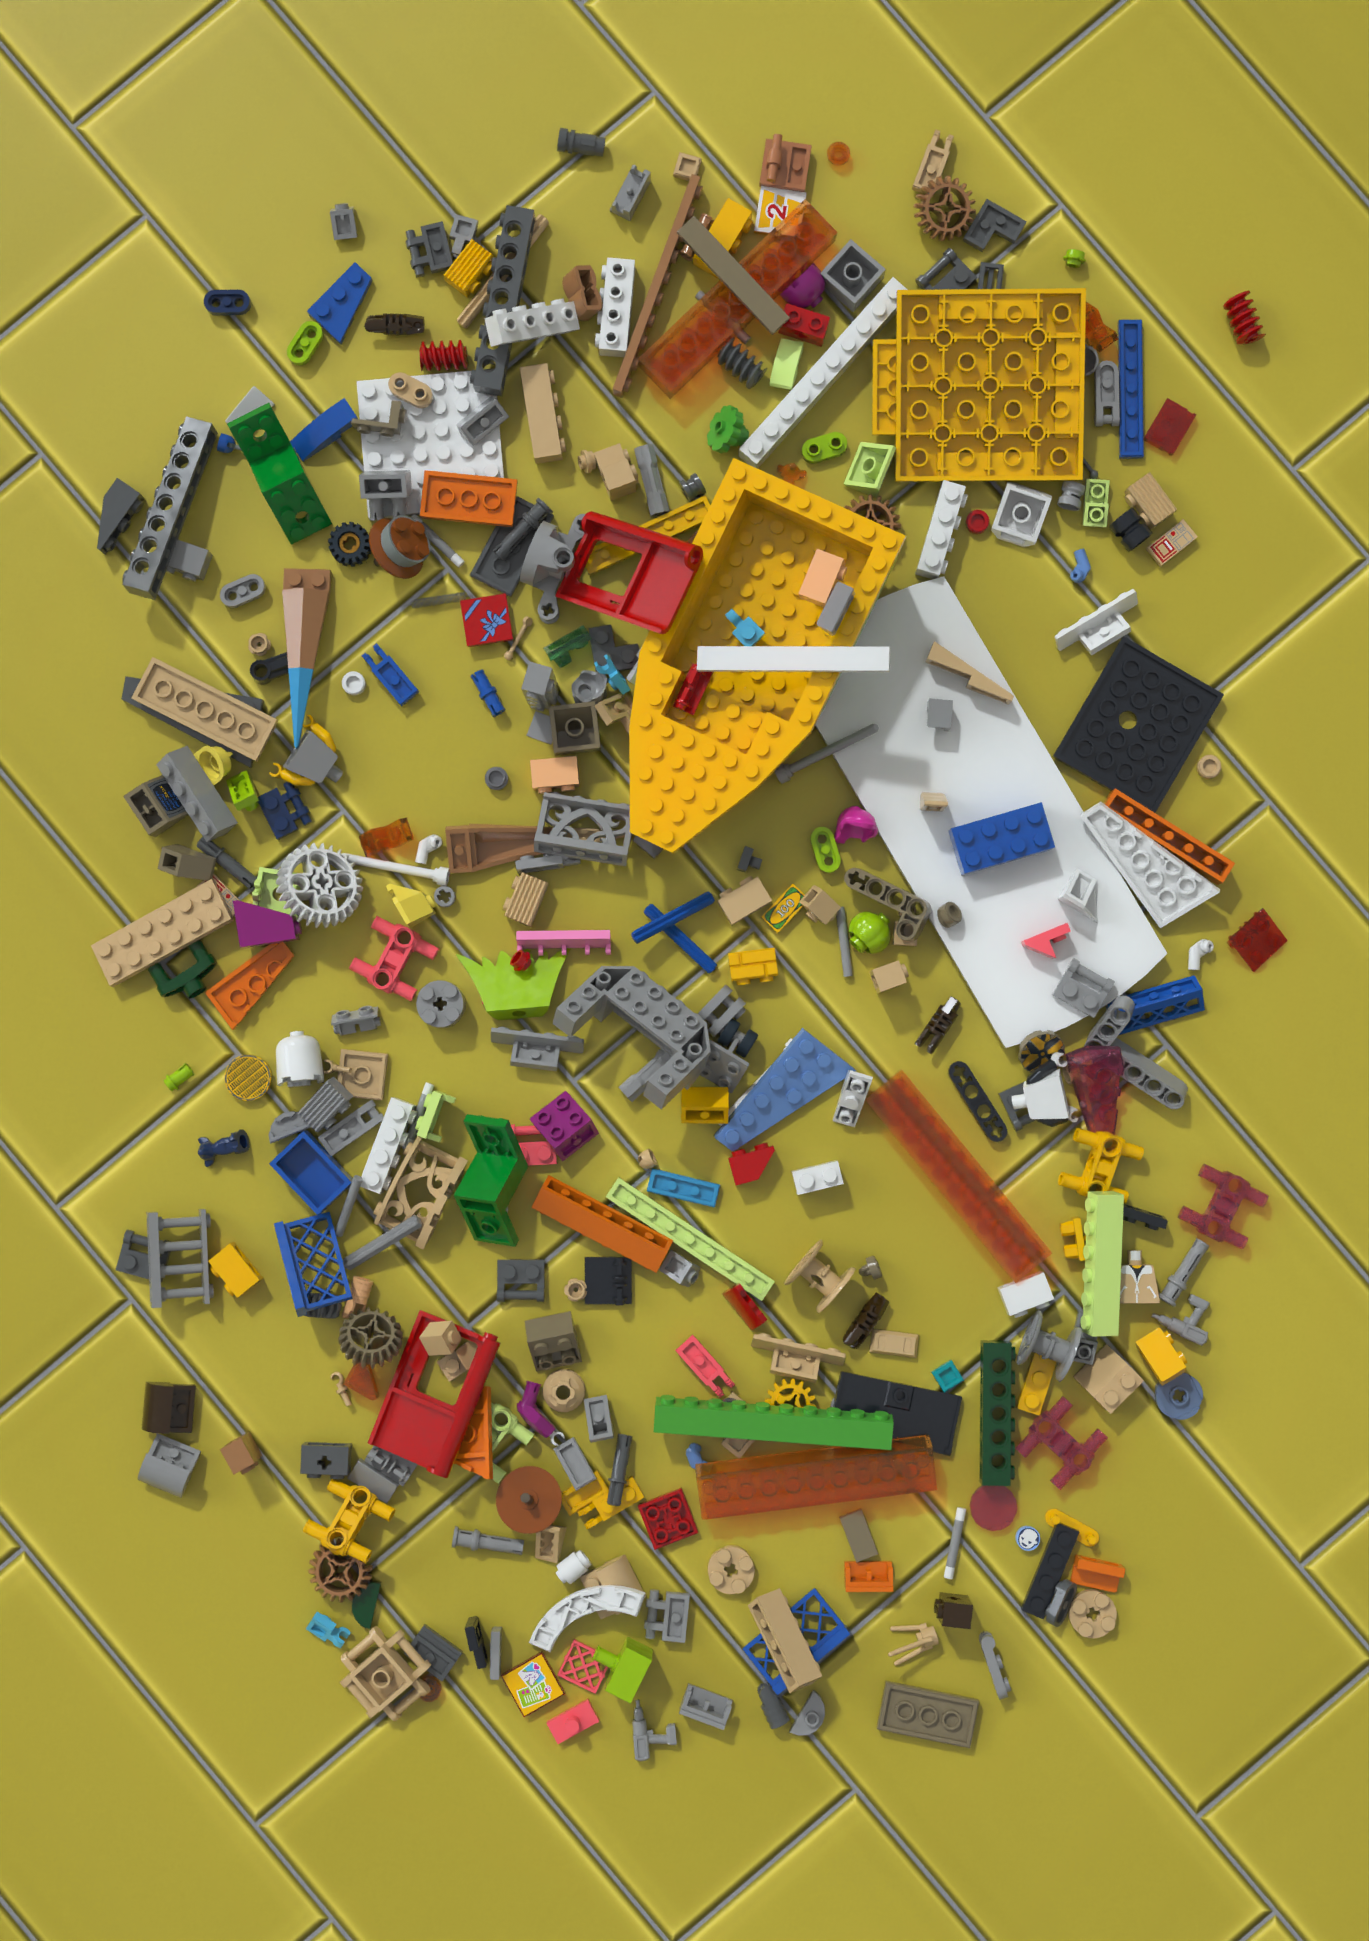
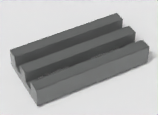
M981 262L977 289H983L985 268L989 269L987 289H992L994 269L998 270L996 289H1001L1004 265Z

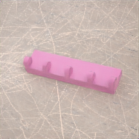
M610 930L516 931L517 951L538 949V955L543 956L544 948H562V955H567V948H585V955H590V948H605L606 955H611Z

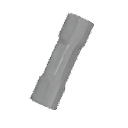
M653 444L639 446L634 449L638 468L641 472L651 518H656L668 513L670 510L666 494L663 490Z
M662 1049L658 1050L650 1062L638 1073L631 1075L618 1088L633 1102L645 1091L648 1080L671 1056Z

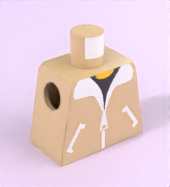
M1127 1250L1128 1264H1121L1120 1303H1160L1153 1265L1142 1264V1250Z

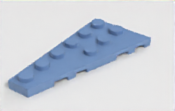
M802 1028L728 1117V1124H723L714 1134V1137L731 1151H735L845 1079L848 1070H856Z

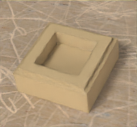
M679 152L673 177L689 181L692 174L698 175L702 158Z

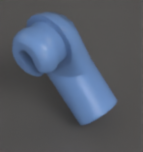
M1084 548L1074 552L1077 565L1071 571L1070 578L1075 583L1084 581L1091 570Z

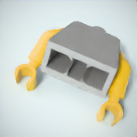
M306 715L311 720V723L309 725L303 724V728L306 731L300 739L299 748H294L283 766L273 763V765L278 766L279 771L277 774L271 772L269 774L295 786H312L315 782L321 784L325 777L336 783L342 776L343 771L333 765L338 758L335 754V743L327 730L316 723L311 715Z

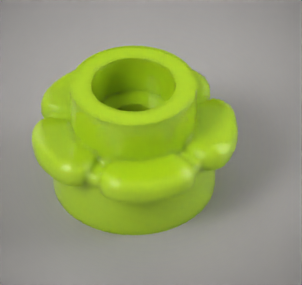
M1068 249L1066 256H1063V259L1067 262L1066 265L1069 267L1079 268L1081 264L1086 262L1084 259L1085 252L1080 250Z

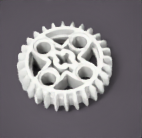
M312 843L310 848L307 845H303L301 850L296 848L293 854H288L286 860L282 862L281 868L277 873L279 877L276 880V884L279 886L276 892L282 893L279 901H286L283 908L287 909L290 907L292 909L290 916L297 914L298 922L304 918L306 919V926L311 921L315 923V928H318L321 922L324 928H327L330 923L336 926L339 921L343 923L347 917H350L358 907V902L362 898L361 892L363 887L360 884L363 879L357 877L360 870H353L355 862L350 864L347 862L349 855L344 858L341 856V849L333 852V845H331L327 850L324 847V843L318 849L315 843ZM311 861L317 862L320 867L314 866ZM302 863L303 873L292 874L294 869ZM329 864L334 866L337 870L330 871ZM338 881L344 882L346 887L341 886ZM293 884L298 885L301 890H296ZM347 896L345 902L337 908L336 898ZM309 900L310 907L306 906L301 901ZM319 904L325 905L328 910L322 909Z

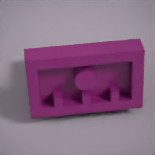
M564 1091L530 1118L531 1123L549 1142L562 1162L599 1134L591 1118L567 1091Z

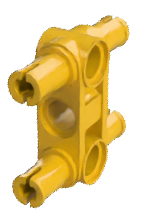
M1076 1128L1073 1140L1092 1146L1082 1176L1078 1177L1061 1172L1058 1178V1185L1076 1190L1079 1195L1088 1197L1090 1187L1093 1184H1097L1095 1191H1115L1124 1194V1204H1126L1129 1192L1112 1187L1110 1184L1120 1156L1140 1161L1144 1154V1148L1127 1143L1123 1137L1113 1135L1107 1131H1097L1094 1133ZM1112 1139L1111 1147L1105 1149V1143Z
M331 1479L327 1486V1491L343 1498L344 1503L331 1526L326 1528L309 1519L303 1528V1532L320 1540V1544L328 1548L333 1554L349 1555L366 1564L372 1555V1550L355 1542L357 1534L369 1514L373 1513L390 1522L396 1509L379 1501L377 1495L371 1493L364 1486H349L337 1479ZM364 1495L367 1497V1500L362 1504L355 1502L359 1496ZM336 1537L344 1539L339 1546L332 1545V1541Z

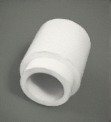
M582 1550L574 1551L556 1565L558 1569L556 1575L563 1583L568 1582L572 1584L586 1573L588 1567L592 1564Z

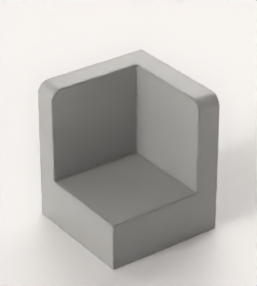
M929 698L927 702L928 727L944 728V731L951 729L953 700Z

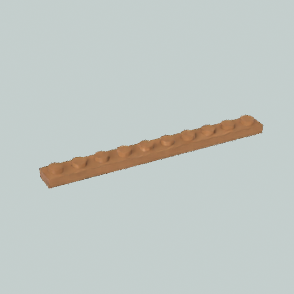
M692 174L613 386L614 396L622 398L624 391L628 393L631 387L632 370L636 371L640 362V357H637L640 349L644 350L648 336L645 334L648 327H653L656 315L653 314L655 307H660L664 296V293L661 292L664 285H668L672 272L669 269L672 263L676 264L680 252V250H677L679 242H684L678 236L677 231L687 223V220L689 221L694 216L695 199H700L703 191V186L700 185V176Z

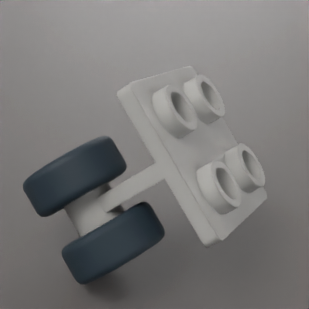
M734 1019L728 1022L718 1039V1043L725 1047L732 1042L730 1048L727 1050L709 1040L711 1052L705 1069L700 1074L720 1087H728L729 1093L734 1091L749 1066L748 1062L732 1053L734 1048L738 1046L736 1054L745 1058L758 1038V1034L752 1030H748L746 1035L738 1030L740 1023Z

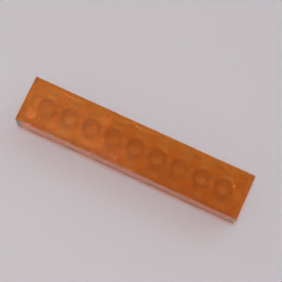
M804 199L739 264L774 300L835 242L837 231ZM720 280L638 358V367L671 399L720 352L727 341L732 337L735 338L756 317Z
M898 1070L865 1098L868 1106L1013 1282L1017 1283L1052 1254L1045 1243L902 1070Z
M929 1435L892 1439L891 1450L834 1446L695 1464L702 1520L937 1490L933 1446Z

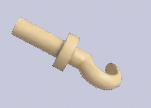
M334 1372L330 1378L333 1379L335 1375L339 1376L340 1380L336 1384L338 1387L336 1392L341 1394L346 1407H348L352 1403L346 1393V1390H348L347 1386H343L344 1377L340 1372Z

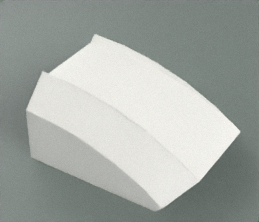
M1007 481L991 531L997 539L1021 547L1035 545L1052 496L1045 492Z

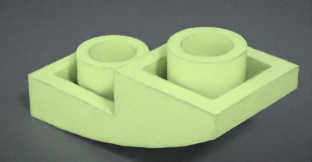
M781 338L771 373L770 386L792 390L798 373V364L804 349L803 342Z
M1085 479L1083 526L1107 527L1110 480Z

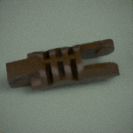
M383 313V315L368 316L364 327L366 331L371 333L410 335L424 333L425 320L423 316Z
M951 996L944 1006L940 1005L916 1040L915 1045L921 1047L930 1034H933L934 1038L927 1048V1052L932 1055L958 1017L956 1012L961 1003Z
M876 1292L863 1306L859 1315L856 1316L854 1322L851 1323L846 1334H844L842 1339L844 1344L853 1349L861 1346L866 1337L870 1335L869 1333L874 1329V1326L877 1325L878 1320L881 1319L889 1304L885 1297Z

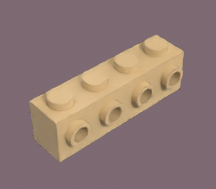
M547 363L520 367L535 464L563 460L562 452H566L564 438H559L558 430L563 429L561 416H556L555 407H559L557 393H552L551 385L555 384L553 370L549 371Z
M779 1588L754 1599L748 1607L789 1693L816 1682L822 1677L819 1664L814 1660L809 1644L804 1639L799 1629L798 1621L793 1616L788 1606V1600L783 1595L781 1589Z

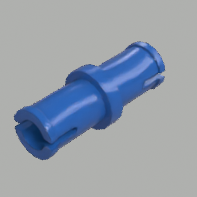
M482 669L472 674L470 677L480 692L479 697L485 701L492 717L502 714L506 709L496 694L497 689L494 686L492 687L484 670Z

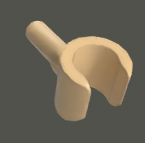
M323 1060V1062H329L331 1065L330 1070H323V1073L331 1074L334 1071L352 1072L350 1067L336 1065L333 1060Z

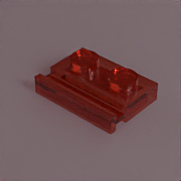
M1167 398L1143 440L1172 456L1196 414H1192L1187 411L1188 409Z

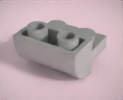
M157 1433L141 1465L138 1481L182 1498L201 1451Z

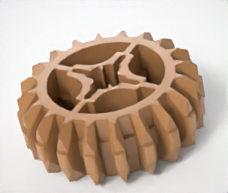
M941 176L936 177V183L933 180H929L927 182L928 187H921L923 194L916 195L917 200L921 201V203H916L913 206L920 210V212L914 214L915 218L921 217V221L917 223L918 227L925 225L923 233L927 234L931 231L930 238L935 239L938 235L939 241H944L946 237L948 241L953 240L954 235L956 237L962 236L961 230L968 231L969 229L965 222L973 223L974 221L969 214L976 213L975 209L970 208V205L975 204L976 201L974 199L969 200L968 198L972 195V191L965 192L967 184L963 183L958 186L959 179L955 178L951 182V176H946L944 181ZM943 189L939 201L933 204L929 203L932 195L937 190ZM950 192H953L957 196L960 205H957L953 202L952 194ZM946 204V206H948V209L953 210L943 213L944 211H942L941 208L936 207ZM929 212H932L937 216V223H939V226L933 222ZM952 214H960L958 221L952 227L947 228V223L950 222Z
M869 494L868 501H865L863 495L859 496V504L856 500L852 499L850 502L852 507L847 505L844 507L854 513L866 509L865 518L869 519L870 516V520L894 531L901 529V524L895 523L900 519V515H892L896 511V507L893 506L888 509L890 501L886 500L884 504L880 503L881 496H878L876 501H873L872 494ZM874 510L880 512L887 522L877 519Z
M342 1537L337 1538L336 1544L333 1540L332 1545L339 1546L342 1544ZM321 1544L319 1546L321 1551L315 1550L313 1553L316 1559H311L309 1562L314 1568H310L308 1573L316 1575L311 1578L310 1582H318L315 1591L317 1592L322 1588L324 1590L321 1595L322 1598H325L329 1593L331 1594L330 1601L332 1602L336 1596H339L340 1603L344 1602L345 1595L349 1601L353 1600V1593L360 1596L362 1594L360 1588L366 1589L368 1587L366 1581L372 1578V1575L367 1572L372 1571L373 1566L366 1565L351 1556L347 1559H341ZM325 1557L328 1559V1564L331 1568V1572L326 1577L323 1574L322 1568ZM355 1562H357L359 1567V1577L356 1582L352 1578L353 1574L351 1573V1566ZM348 1564L343 1572L344 1574L341 1572L334 1575L338 1565L340 1568L341 1565L344 1567ZM339 1580L344 1585L347 1584L348 1587H336L330 1583Z

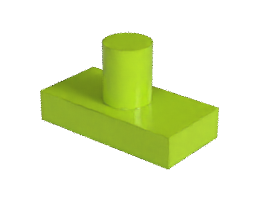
M247 770L226 780L233 804L238 811L243 808L247 811H252L258 807L259 799L252 778Z

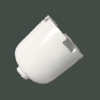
M304 1031L290 1032V1037L283 1038L276 1046L278 1086H283L284 1082H287L288 1087L310 1086V1081L317 1080L318 1084L324 1082L319 1042L312 1036L304 1035Z

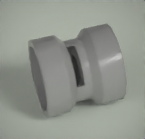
M1063 481L1061 488L1063 493L1059 497L1057 505L1066 510L1079 511L1081 507L1080 497L1084 494L1085 486L1074 481Z

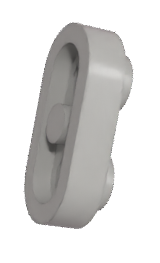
M256 574L247 575L225 585L220 591V599L227 607L237 608L260 598L266 590L265 582ZM253 584H258L256 591H251ZM232 593L237 594V598L235 600L229 599Z

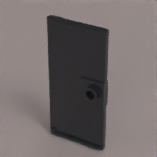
M841 1371L833 1407L839 1408L841 1411H851L852 1409H861L867 1413L885 1411L893 1415L892 1444L950 1456L962 1396Z

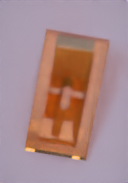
M360 1362L355 1366L353 1365L343 1385L370 1400H376L380 1395L370 1364H366L364 1369L361 1367Z

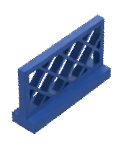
M330 1211L285 1224L283 1221L274 1223L298 1317L307 1315V1312L353 1299ZM327 1220L328 1227L324 1234L313 1229L317 1222ZM301 1227L307 1231L299 1240L291 1235L290 1229ZM310 1232L320 1237L315 1248L304 1243ZM324 1240L334 1245L329 1255L319 1250ZM302 1246L312 1251L306 1261L297 1257V1253ZM315 1254L326 1258L320 1269L310 1264ZM330 1261L339 1265V1270L335 1276L324 1271ZM307 1267L317 1272L312 1283L302 1278ZM321 1275L332 1280L326 1291L315 1285ZM335 1283H338L345 1287L346 1294L335 1296L330 1291ZM312 1289L323 1294L318 1302L309 1304L308 1295Z
M816 1588L812 1589L790 1608L792 1613L802 1614V1625L799 1629L803 1636L804 1631L818 1633L817 1643L809 1646L816 1662L851 1634L850 1629L841 1621ZM813 1595L820 1602L819 1612L806 1611V1602ZM803 1604V1611L796 1610ZM823 1607L828 1613H822ZM805 1614L819 1616L818 1629L804 1628ZM822 1616L832 1617L838 1625L831 1631L821 1630ZM760 1633L742 1649L778 1696L787 1687L781 1674L773 1679L767 1672L768 1662H774L773 1659L768 1658L769 1649L767 1645L765 1658L755 1657L750 1650L756 1643L766 1644L765 1641L761 1640L763 1637ZM820 1633L827 1634L820 1640ZM759 1661H765L764 1667Z

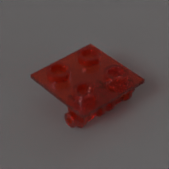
M1262 908L1259 912H1255L1248 922L1245 921L1244 926H1240L1236 933L1228 937L1227 944L1232 949L1235 948L1250 969L1255 972L1288 940L1264 908Z

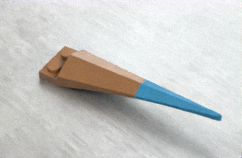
M284 568L282 594L293 736L296 749L299 748L315 661L331 595V570Z

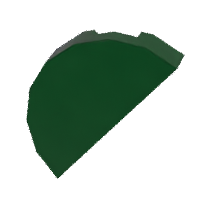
M372 1581L368 1583L366 1589L360 1588L362 1594L360 1596L355 1594L352 1601V1612L355 1620L369 1630L372 1626L381 1582Z

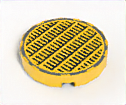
M241 1055L233 1059L227 1066L224 1075L225 1085L229 1093L235 1098L244 1101L257 1100L264 1096L270 1089L272 1072L268 1063L255 1055Z

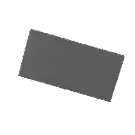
M516 496L513 527L495 526L470 573V577L512 597L520 582L522 566L537 529H533L504 561L493 552V549L522 520V514L524 512L527 513L534 504ZM548 514V515L540 522V524H541L543 521H546V522H548V523H551L552 520H553V518H554V515H553V514H551V515Z

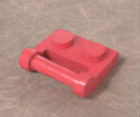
M511 1124L515 1136L541 1134L534 1125L515 1126V1124ZM548 1141L519 1142L528 1166L557 1164V1154Z

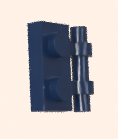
M289 782L283 784L287 791L283 795H281L278 788H275L258 797V803L277 840L299 830L295 823L299 819H301L304 826L312 823L309 816L310 811L307 806H304L299 796L301 795L299 789ZM290 800L296 809L292 814L286 805V802Z

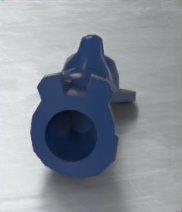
M243 1129L231 1133L229 1137L221 1138L215 1143H212L206 1137L198 1139L201 1144L198 1148V1155L201 1159L205 1160L206 1167L213 1165L217 1154L227 1155L233 1152L241 1154L249 1150V1138Z

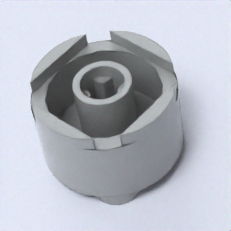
M437 980L428 983L420 990L416 1006L419 1016L425 1023L438 1028H447L453 1026L461 1019L466 1009V1000L464 994L456 985L447 981ZM440 998H442V1001L447 1002V1006H443L442 1011L439 1007H436V1003L439 1002Z

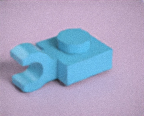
M733 609L725 614L726 618L736 627L732 634L744 646H754L766 635L749 616L743 621Z
M606 654L604 657L607 664L600 666L596 661L594 663L596 670L601 674H608L609 678H607V681L614 690L618 688L624 695L631 689L626 679L613 664L610 656Z
M316 1612L306 1627V1630L324 1642L328 1639L338 1648H341L345 1643L339 1636L347 1639L351 1633L345 1627L335 1628L337 1624L328 1616L322 1615L319 1612Z

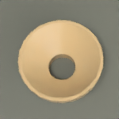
M569 1369L554 1371L547 1377L543 1385L544 1400L548 1406L558 1412L573 1411L582 1403L585 1396L584 1381L576 1372ZM562 1385L567 1386L570 1389V1396L567 1399H560L556 1394L558 1387Z

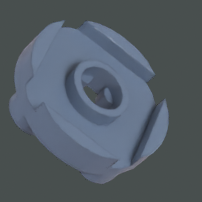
M1187 1373L1181 1374L1164 1386L1160 1382L1155 1385V1402L1160 1411L1165 1415L1178 1420H1185L1194 1416L1200 1409L1199 1406L1203 1400L1202 1387L1194 1377ZM1177 1389L1185 1393L1182 1396L1183 1400L1181 1402L1173 1399L1174 1391Z

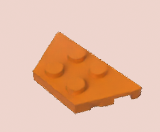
M484 1386L454 1464L482 1476V1478L492 1480L491 1387Z

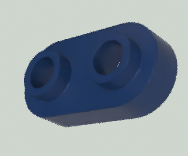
M211 290L204 297V306L212 315H243L250 310L251 299L243 290ZM216 301L221 302L218 307H214L213 304ZM238 301L244 302L241 307L236 306Z

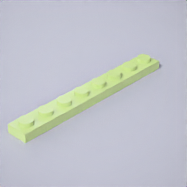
M618 1177L606 1195V1198L657 1232L672 1239L675 1244L735 1284L740 1283L746 1291L761 1301L775 1281L621 1178Z

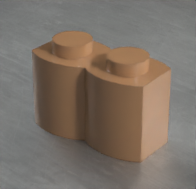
M590 265L575 266L563 277V289L569 299L568 302L574 301L578 321H588L601 310L602 299L596 288V276Z

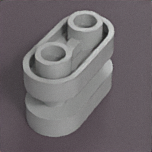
M727 984L698 1013L703 1020L706 1019L712 1025L708 1032L713 1037L716 1034L720 1036L727 1023L733 1017L737 1020L746 1011L743 1007L746 1003L740 997L734 1002L728 996L733 990ZM722 1002L728 1009L718 1019L712 1012Z

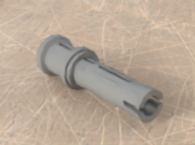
M1196 1238L1175 1274L1168 1277V1283L1162 1293H1158L1161 1300L1173 1307L1176 1306L1177 1298L1182 1290L1185 1291L1187 1289L1186 1282L1209 1248L1208 1244Z
M455 1526L451 1548L461 1546L471 1548V1551L480 1548L522 1555L524 1540L480 1533L477 1529L468 1531Z

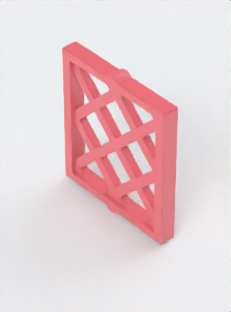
M574 1639L567 1655L564 1657L557 1676L596 1694L608 1667L605 1666L604 1670L600 1671L599 1662L595 1660L586 1664L583 1656L591 1654L593 1657L596 1649ZM576 1646L579 1654L571 1657L572 1648ZM580 1646L583 1647V1648H585V1649H587V1650H589V1651H586V1652H583V1653H582V1652H581V1649H580ZM580 1658L582 1666L575 1668L572 1660ZM569 1661L571 1670L564 1672V1665ZM595 1665L597 1673L589 1675L587 1667ZM584 1669L586 1677L578 1679L576 1671ZM573 1673L575 1679L567 1676V1674ZM599 1676L600 1679L597 1685L593 1686L591 1678ZM588 1680L590 1686L585 1685L581 1682Z

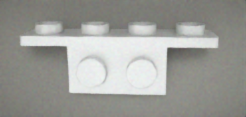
M1134 589L1124 592L1117 599L1102 605L1092 614L1082 617L1072 626L1062 629L1055 635L1057 649L1061 651L1079 640L1092 656L1130 633L1131 628L1121 614L1138 604L1137 592Z

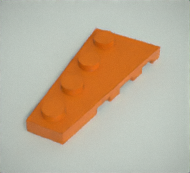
M285 942L269 944L208 989L205 994L230 1028L234 1030L295 955Z

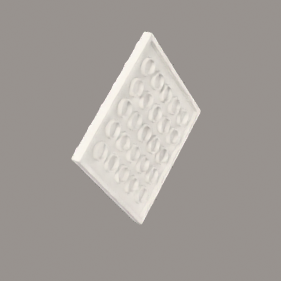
M484 369V371H486V372H492V371L494 370V369ZM472 371L411 376L428 385L432 391L433 400L426 408H417L394 396L388 386L390 378L356 381L360 419L389 423L392 400L401 401L404 409L407 410L406 422L401 424L400 435L394 434L393 437H386L380 435V432L371 431L370 434L361 433L364 471L410 470L412 494L406 498L407 516H412L413 514L420 515L424 470L504 478L500 425L474 446L456 425L489 397L493 396L497 399L495 395L475 392L473 384H470ZM398 381L396 383V386L401 387L403 386L404 382ZM419 391L416 396L421 398L424 396V392ZM389 498L383 499L385 518H393L392 499ZM367 499L368 518L370 520L369 500Z

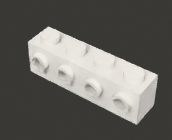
M607 257V265H602L601 279L605 280V287L600 288V296L603 308L597 315V325H601L600 333H596L595 347L599 348L601 356L624 357L629 343L635 260Z
M563 298L551 301V305L546 306L545 302L532 304L531 309H526V305L513 307V312L507 313L506 308L492 311L493 316L484 318L490 346L493 347L579 330L574 301L565 303Z
M943 480L915 572L916 575L936 579L939 578L940 573L945 574L948 561L944 560L947 551H952L955 539L951 538L953 529L958 530L961 516H957L960 507L964 508L968 494H964L966 486Z
M391 1097L361 1176L363 1180L360 1187L378 1194L383 1193L384 1190L388 1191L392 1181V1177H390L392 1168L396 1169L401 1155H398L400 1147L405 1146L409 1133H406L409 1124L414 1123L417 1111H415L416 1105L396 1097Z

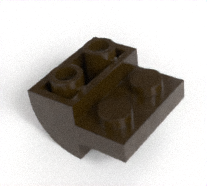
M146 1382L142 1430L160 1434H170V1432L192 1433L196 1385Z

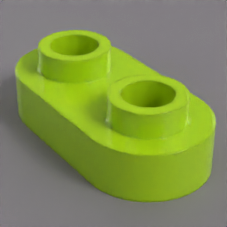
M307 321L303 323L287 348V356L293 364L302 366L308 363L323 340V330L317 322ZM315 332L316 336L314 338H309V333ZM302 351L304 352L303 356L300 358L296 357V353Z
M832 432L809 439L803 444L802 456L806 462L811 464L839 457L846 451L847 439L839 432ZM838 440L840 445L835 447L831 442ZM816 447L818 452L811 453L809 449Z
M818 827L812 832L810 837L815 859L821 871L832 873L838 869L841 862L835 838L830 829ZM824 835L826 842L819 843L818 836ZM827 857L833 860V864L830 866L824 863V859Z

